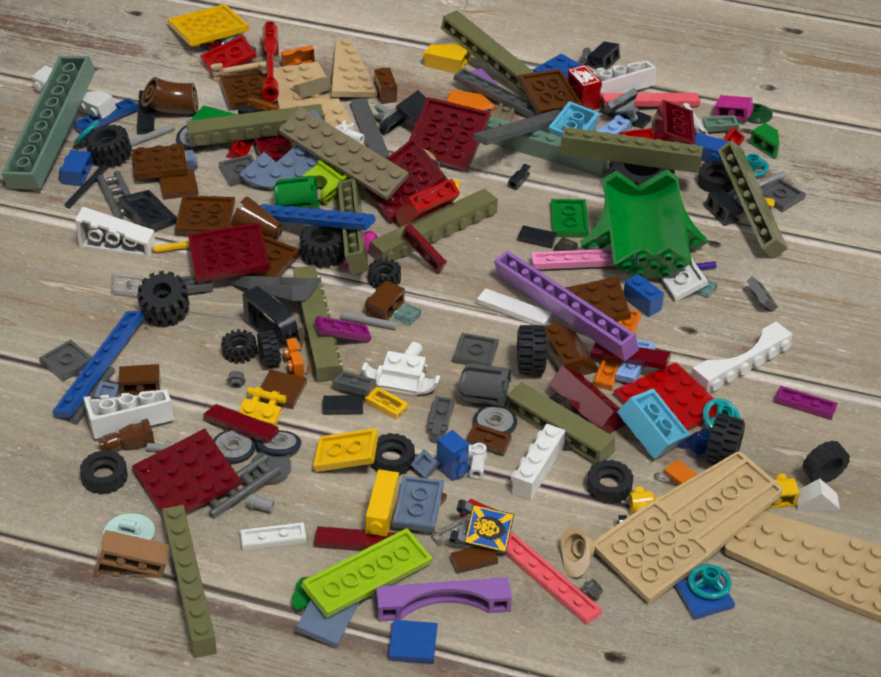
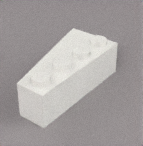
M649 61L629 63L627 67L616 65L613 66V69L609 70L597 68V71L593 72L602 81L600 96L602 93H626L633 88L639 90L656 85V67Z
M83 206L75 219L79 248L149 258L153 247L156 245L154 230Z
M167 389L140 392L136 396L122 393L121 397L109 398V395H101V399L92 400L91 396L83 397L94 439L102 438L103 435L113 432L119 434L120 429L129 424L140 423L141 420L147 418L150 425L174 420L172 403Z

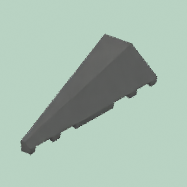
M228 277V283L248 289L258 286L273 296L292 301H306L319 284V278Z

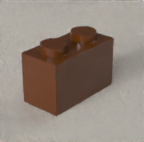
M374 69V85L378 91L381 104L397 102V84L391 69Z
M385 281L381 286L377 287L371 297L366 299V316L389 320L405 303V288Z
M159 364L119 366L120 394L129 393L136 396L140 392L161 390Z

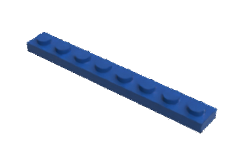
M260 205L279 222L367 230L376 221L374 214L310 209L307 207Z
M126 311L52 412L55 417L68 418L75 414V411L84 401L83 397H86L94 388L97 381L145 316L142 311Z

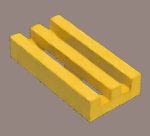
M376 387L365 397L366 404L395 420L399 418V415L404 414V410H408L409 403L379 387Z

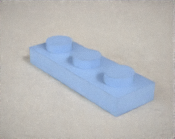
M637 339L638 347L655 349L654 342ZM622 363L616 372V380L634 383L644 366Z

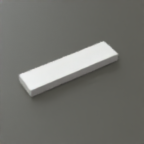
M487 288L477 298V304L533 325L546 326L552 318V312Z

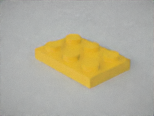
M377 428L319 436L313 464L315 471L373 464L379 436Z

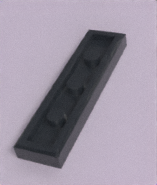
M139 90L137 134H147L155 130V110L144 107L141 102L144 90Z

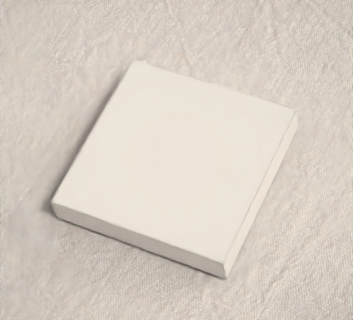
M692 258V264L670 274L667 278L660 277L675 301L708 285L707 279Z

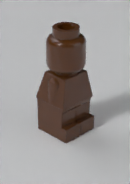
M148 418L141 420L137 424H129L120 429L119 434L113 432L103 435L102 439L98 440L100 450H111L113 452L120 450L121 446L124 449L138 450L147 447V443H155Z

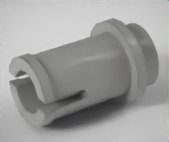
M257 493L248 496L247 506L250 509L256 508L268 511L269 513H272L275 500L260 497Z

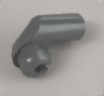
M589 47L583 49L584 54L579 58L582 64L592 62L588 60V55L592 52Z

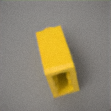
M431 44L423 53L425 67L457 73L462 68H465L471 58V53L460 44Z
M378 470L366 514L367 534L387 537L399 496V472Z

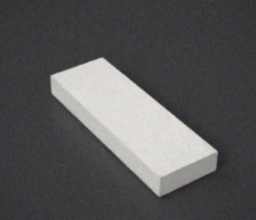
M304 522L240 530L242 551L307 543Z

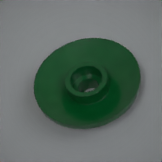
M753 103V111L747 122L753 124L767 123L772 119L773 113L769 107Z

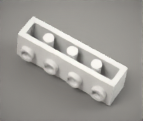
M546 424L544 429L538 432L536 442L534 444L531 443L527 456L522 457L518 470H514L512 473V494L530 501L532 500L563 450L565 441L564 429Z

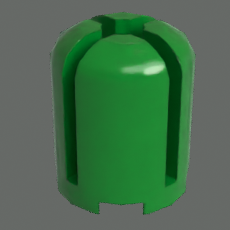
M314 175L279 179L275 182L273 188L275 205L320 209V200H317L318 184Z

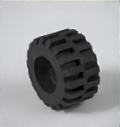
M120 125L100 126L92 130L85 139L87 150L91 152L92 162L95 165L116 166L131 156L132 146L128 132Z
M314 225L305 227L300 234L301 259L306 264L315 265V267L328 268L340 263L345 257L342 229Z
M520 325L517 331L518 371L520 374H544L547 364L546 329L544 325Z
M721 413L715 418L705 453L707 463L715 465L740 450L745 430L743 419Z

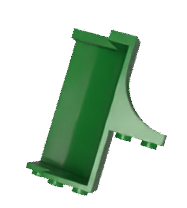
M667 169L639 186L618 171H614L604 177L602 182L605 203L602 215L594 229L585 238L580 240L581 247L586 250L602 249L611 244L614 266L631 276L639 274L643 278L669 277L670 274L692 264L690 249L694 251L708 243L707 237L697 229L685 210L681 199L678 177Z

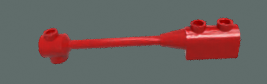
M268 21L262 28L263 55H267V77L262 83V95L266 102L273 103L278 100L279 83L274 78V55H279V36L277 25L272 21Z

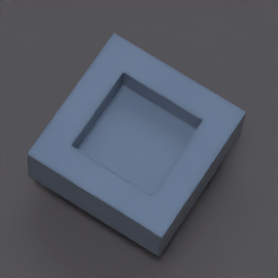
M186 150L187 170L193 169L195 174L194 167H198L197 157H194L193 150Z
M100 381L94 399H101V395H109V398L117 397L120 391L119 384Z
M423 449L410 465L428 479L440 462Z

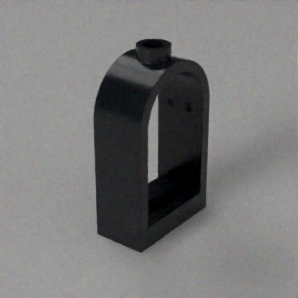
M258 286L242 294L244 322L258 333L273 330L278 339V346L286 343V339L297 337V323L291 312L284 305Z

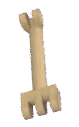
M266 61L223 68L222 63L211 65L214 81H220L219 76L260 68L262 74L267 73Z

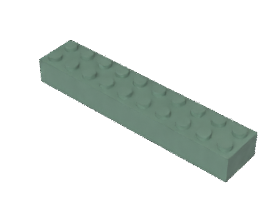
M89 56L58 57L1 173L8 189H41L94 76L95 69Z

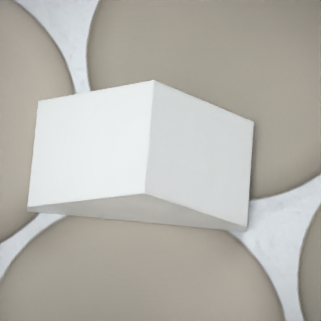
M821 479L799 489L797 510L839 512L837 493Z

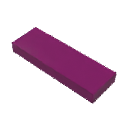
M317 316L314 320L319 334L368 343L372 338L366 324Z
M780 386L774 401L776 404L828 420H832L838 404L837 402L784 386Z

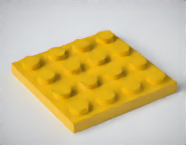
M226 4L167 19L168 25L190 46L194 47L199 46L201 43H211L216 39H226L231 35H241L244 32L250 31L249 24Z

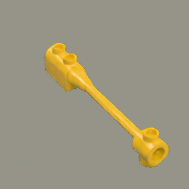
M778 474L774 480L782 486V495L766 509L797 505L800 492L794 478H787L786 474ZM643 487L634 488L632 493H629L631 513H635L661 496L655 497L652 491H645Z

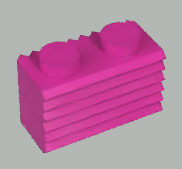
M720 95L715 104L716 116L735 115L737 120L747 121L753 111L752 97Z

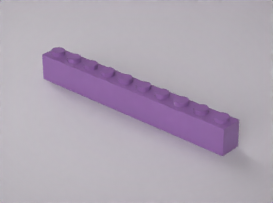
M508 250L494 260L498 277L623 361L629 359L639 350L636 334Z

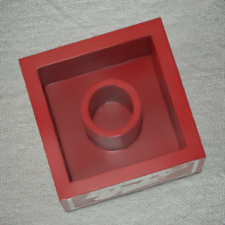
M586 65L568 69L567 80L582 102V106L591 110L599 109L602 81Z

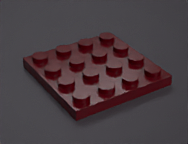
M427 97L410 139L414 137L423 149L434 155L440 165L468 172L480 142L473 139L474 133L486 130L491 112Z
M413 137L386 158L409 172V177L389 200H385L366 187L365 189L393 223L397 220L395 214L410 196L448 180V178Z
M260 222L188 234L196 283L270 270Z
M205 428L132 465L134 473L162 516V509L184 505L185 513L187 514L242 485L240 477Z

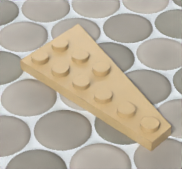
M347 38L336 39L331 97L377 98L378 91L352 40Z

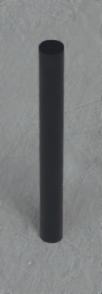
M102 164L64 204L66 208L70 209L95 183L97 176L102 175L108 169L107 165Z

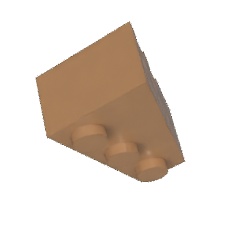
M105 530L96 555L92 577H99L100 574H113V577H120V574H133V577L161 578L167 564L169 544Z

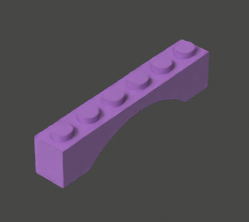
M508 577L376 587L379 622L393 621V619L402 620L419 608L439 603L470 605L487 613L511 612L512 596Z

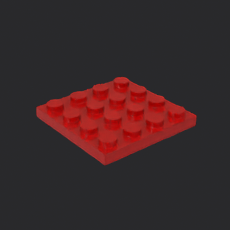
M677 362L668 365L665 370L659 369L635 380L634 383L630 382L614 390L613 396L624 405L631 397L654 389L687 431L705 423L703 409L710 400L714 399ZM717 405L710 408V419L716 416Z

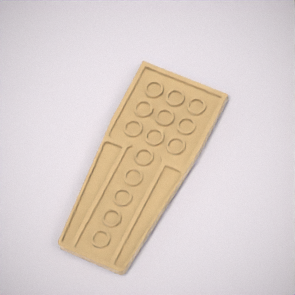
M318 62L274 68V78L279 83L277 102L279 109L321 104L325 115V122L333 127L339 126L344 120L347 121V125L351 124L349 116L339 98L331 97L332 89L301 98L294 90V85L322 77L327 78ZM291 141L292 147H295L297 144Z
M738 451L642 507L593 541L595 552L650 604L687 577L694 568L706 562L782 495V486L744 453Z
M763 511L726 543L724 553L727 556L842 608L881 622L880 546L767 511Z

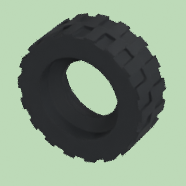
M708 161L700 166L698 174V185H700V188L707 192L725 190L729 193L731 190L733 191L734 186L723 161ZM710 176H721L725 179H714Z
M397 433L381 435L378 437L374 463L371 464V467L375 469V472L386 470L399 472V476L406 474L407 471L412 469L410 464L415 460L414 444L406 436ZM396 450L402 453V457L390 460L383 458L382 453Z
M832 440L824 442L813 449L803 461L802 468L812 482L821 479L827 483L836 479L844 472L850 462V456L838 441Z
M111 450L96 451L83 459L80 465L82 484L91 493H98L99 495L111 494V492H116L119 488H122L127 481L126 461L117 452L115 453ZM103 467L114 469V473L107 477L94 476V471Z
M598 461L588 471L587 491L597 501L605 504L621 503V501L627 499L632 491V471L620 461ZM603 477H613L620 481V485L608 487L601 484L600 479Z

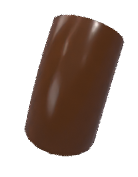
M153 77L146 85L142 94V105L155 111L177 115H191L199 111L197 90L193 82L176 83Z

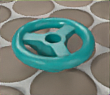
M95 120L75 139L74 145L86 141V137L99 125V121Z
M757 154L746 155L752 171L757 168H764L761 172L754 173L756 178L767 174L769 165L764 159L760 158Z
M722 398L710 400L703 409V419L710 430L715 418L720 413L741 419L736 406ZM717 405L716 416L710 419L709 410L712 406Z
M703 564L697 566L688 576V584L691 590L704 599H720L726 596L732 587L729 574L716 565ZM703 571L702 579L695 582V576ZM720 575L725 580V586L719 582ZM699 588H714L719 592L708 593L700 590Z

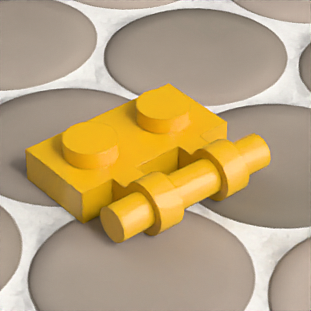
M248 387L247 395H251L253 398L252 400L244 398L238 412L277 426L282 414V407L277 406V403H285L287 396L281 395L277 391H264L260 387ZM261 398L270 400L269 404L260 402Z

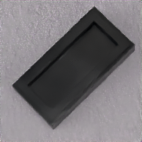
M524 225L518 235V241L553 248L557 238V232Z
M363 395L323 396V415L363 414Z

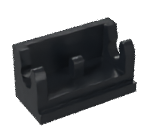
M606 41L602 42L588 55V60L597 63V65L592 64L590 66L596 70L597 68L608 70L621 58L619 44Z
M725 190L709 192L704 206L724 226L738 222L739 219L735 216L744 212V208Z

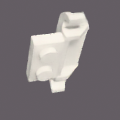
M392 351L387 352L383 366L379 365L378 370L371 368L365 362L362 367V373L365 377L376 379V387L390 393L412 397L433 391L437 387L440 378L438 375L433 379L425 378L423 370L426 357Z

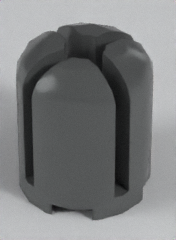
M474 363L466 365L461 372L459 381L461 399L467 403L506 406V395L509 390V382H511V369Z

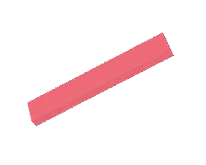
M602 93L601 100L604 106H606L608 102L624 93ZM638 93L634 106H660L662 100L679 106H684V103H688L690 106H700L701 101L697 93Z
M513 532L510 533L507 551L504 555L585 625L602 614V608Z

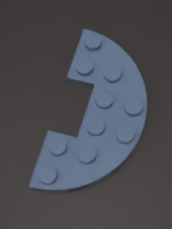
M314 109L310 111V113L322 119ZM298 145L293 147L277 162L263 152L239 173V177L259 188L260 186L274 190L276 181L279 179L302 177L316 166L320 159Z

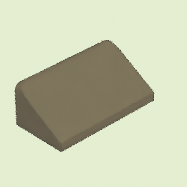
M325 77L293 86L301 98L331 90L329 78Z

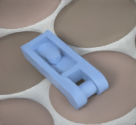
M617 114L614 120L597 132H609L620 135V132L628 131L632 127L633 122Z

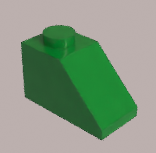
M764 123L752 130L750 144L773 159H777L779 150L778 130Z

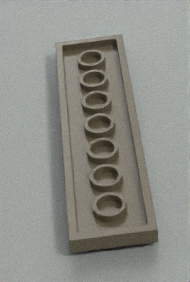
M302 107L279 129L280 135L351 179L354 178L356 182L387 201L409 177V172Z

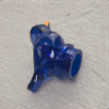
M703 428L701 431L693 433L681 442L678 447L690 449L695 456H704L711 430Z

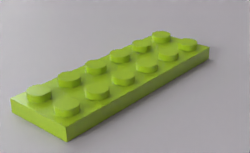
M406 528L303 580L301 587L324 616L328 618L376 593V587L391 585L432 563L433 558L409 529Z

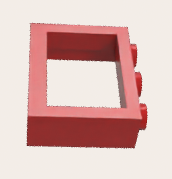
M449 179L410 196L395 214V217L402 227L452 204L460 195V192L453 180Z

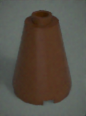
M245 197L240 202L243 204L242 207L235 210L231 226L260 222L263 236L271 239L279 238L283 231L282 223L250 197Z

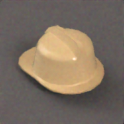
M577 526L569 527L565 530L561 539L563 563L566 573L573 578H577L588 570L591 557L595 551V545L592 538L586 535L582 528Z

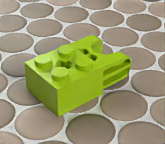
M321 159L316 166L303 175H314L316 177L318 187H323L321 190V201L326 205L339 197L338 182L351 179Z

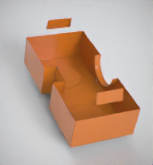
M312 45L281 51L282 66L315 62L314 48Z
M296 338L286 339L287 347L284 348L285 359H289L287 361L288 370L293 372V375L304 377V363L301 353H299ZM299 342L300 348H303V342ZM307 366V372H309L310 366Z

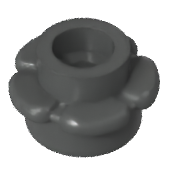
M233 371L229 373L226 381L232 388H240L245 384L246 379L242 372Z
M595 579L584 582L585 588L583 590L590 599L593 597L599 599V595L603 593L600 584Z

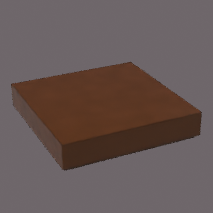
M188 169L187 175L159 177L164 199L182 197V195H199L194 170Z
M270 369L260 388L268 392L277 391L281 395L287 396L285 403L278 402L277 405L294 409L307 384V378ZM261 398L260 401L269 403L270 400Z

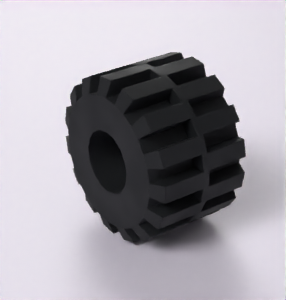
M159 271L157 275L153 272L149 274V279L144 278L142 285L138 286L137 296L140 310L143 312L145 320L148 323L153 321V326L159 327V324H163V328L168 327L170 323L173 326L178 324L179 319L183 321L185 313L189 312L190 305L185 281L182 282V278L179 275L174 277V272L170 271L168 274H164V271Z

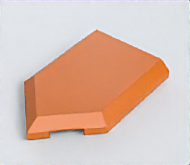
M451 90L447 102L484 111L496 109V106L491 101L478 93Z

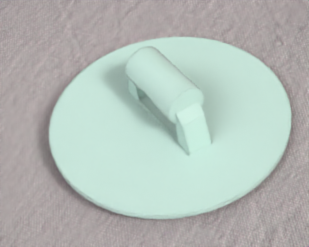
M131 513L113 518L107 523L103 531V535L105 530L152 540L155 534V526L148 517Z

